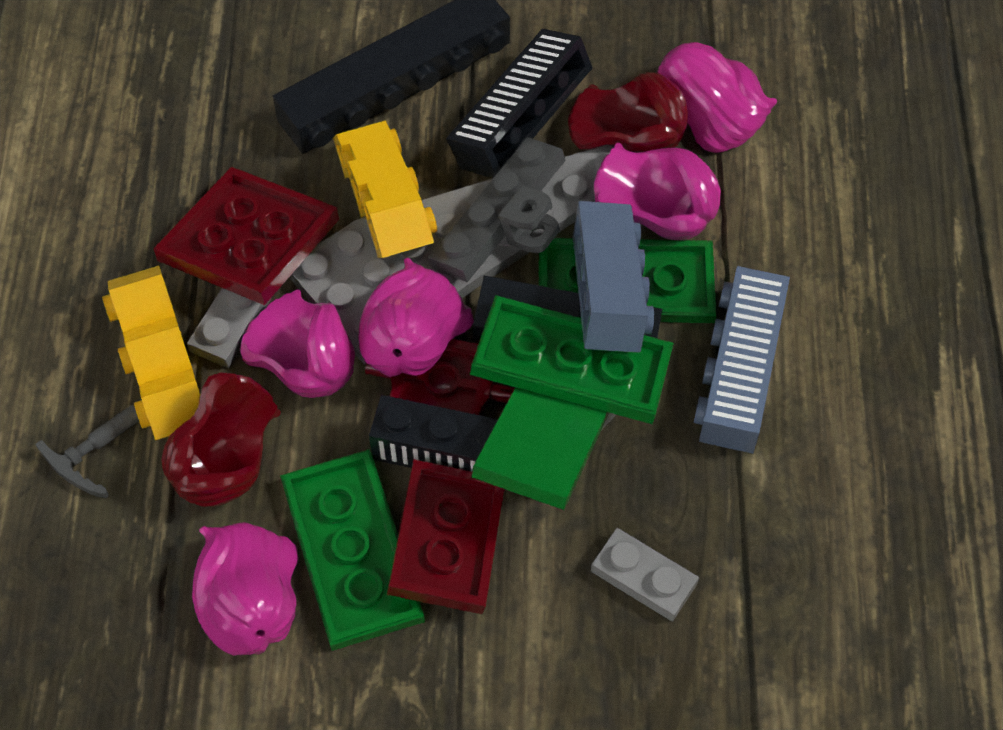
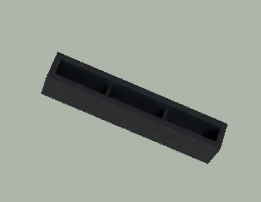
M453 0L273 95L277 121L302 154L314 148L323 147L336 134L362 126L368 119L377 114L397 107L403 100L414 94L428 90L440 80L455 72L464 71L477 60L502 50L505 45L510 43V16L496 0Z

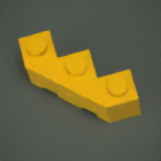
M385 120L336 134L333 140L345 178L350 179L361 218L366 217L377 257L384 258L434 243L432 234L438 230L431 207L424 208L422 199L418 193L419 185L413 167L407 168L401 155L402 150L399 137L395 128L390 129Z
M155 266L107 281L110 294L102 296L110 322L119 320L123 332L125 346L118 348V353L125 374L134 372L139 385L142 400L134 402L140 425L142 429L151 426L156 441L170 436L178 427L194 415L199 406L201 394L160 267Z

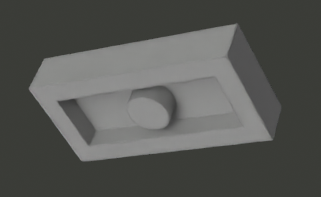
M222 288L187 342L189 352L229 369L240 351L242 337L247 330L248 324L267 307L271 299L264 306Z
M619 528L614 531L591 566L592 573L672 622L697 586L699 577Z

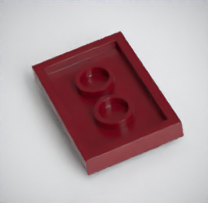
M414 459L387 595L483 614L486 607L504 489L472 478L471 471Z

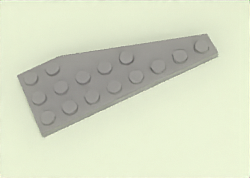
M606 144L566 156V161L542 189V192L550 197L553 205L552 209H549L546 214L558 221L560 231L575 222L579 201L595 202L594 181L596 173L604 157L614 148L612 145ZM490 179L422 200L424 208L431 207L438 231L432 234L434 240L432 244L388 257L378 258L366 217L353 221L319 243L289 278L310 303H332L335 305L342 324L354 346L355 355L363 364H366L360 352L358 341L359 323L365 304L373 291L385 278L405 268L404 259L410 258L414 263L444 275L463 298L482 285L484 275L496 276L529 252L509 245L506 237H504L468 282L432 268L428 257L492 181ZM536 229L531 232L530 236L539 237L545 230Z

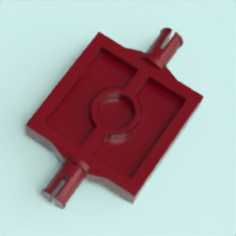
M451 339L439 360L431 369L421 375L412 376L402 372L397 376L389 377L382 374L379 370L373 369L367 363L365 367L366 375L391 379L392 390L390 397L480 416L490 400L507 404L515 389L512 386L494 383V381L470 375L471 365L479 344Z

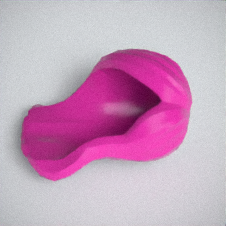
M698 42L683 43L670 50L663 57L657 73L674 82L683 92L688 108V124L696 142L709 152H724L744 144L762 127L767 115L771 113V109L777 104L776 98H769L764 94L757 76L750 68L739 61L725 58L713 47Z
M616 143L614 148L611 149L610 153L601 162L594 181L595 202L630 204L632 206L634 223L643 224L656 234L671 240H687L697 236L715 218L720 206L721 189L716 176L701 158L693 152L682 148H664L635 153L624 149L621 143Z
M410 258L404 259V269L385 278L373 291L365 304L359 323V349L364 361L371 365L373 369L379 370L382 374L389 377L397 376L402 372L412 376L425 373L439 360L449 341L469 330L474 323L471 308L465 305L457 289L449 280L438 272L414 263ZM395 349L401 350L402 353L396 352Z
M300 290L286 293L281 298L275 299L268 304L256 318L250 321L242 337L240 347L242 360L249 366L266 368L273 372L286 387L302 397L330 396L340 390L349 381L354 372V346L342 324L335 305L332 303H309L302 299Z
M246 522L223 527L203 526L199 529V532L205 537L206 543L197 560L192 592L198 621L210 640L227 654L232 656L262 654L269 644L280 642L286 638L295 618L296 596L291 586V577L299 559L298 547L288 537L278 536L272 531Z

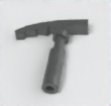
M130 405L121 413L111 418V420L88 434V439L76 448L71 446L66 449L64 455L55 453L43 440L35 445L41 455L63 479L91 495L107 498L109 494L105 487L101 484L95 485L88 478L84 479L78 470L73 472V466L82 462L81 457L93 449H101L130 427L137 424L139 419L135 407Z

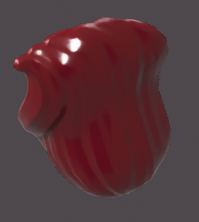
M655 72L641 73L633 80L615 89L603 90L594 84L585 88L583 93L576 98L568 116L569 133L572 142L579 149H592L606 144L615 145L616 143H621L624 149L635 153L676 148L687 127L688 108L683 92L670 79Z
M219 372L208 377L202 387L199 406L194 415L169 436L163 449L161 461L164 475L180 497L199 506L216 507L231 502L250 490L260 473L265 428L273 418L279 417L281 414L278 406L273 402V397L258 382L247 376Z

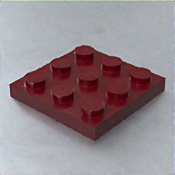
M230 167L153 249L157 261L265 306L339 221L338 209L328 203Z

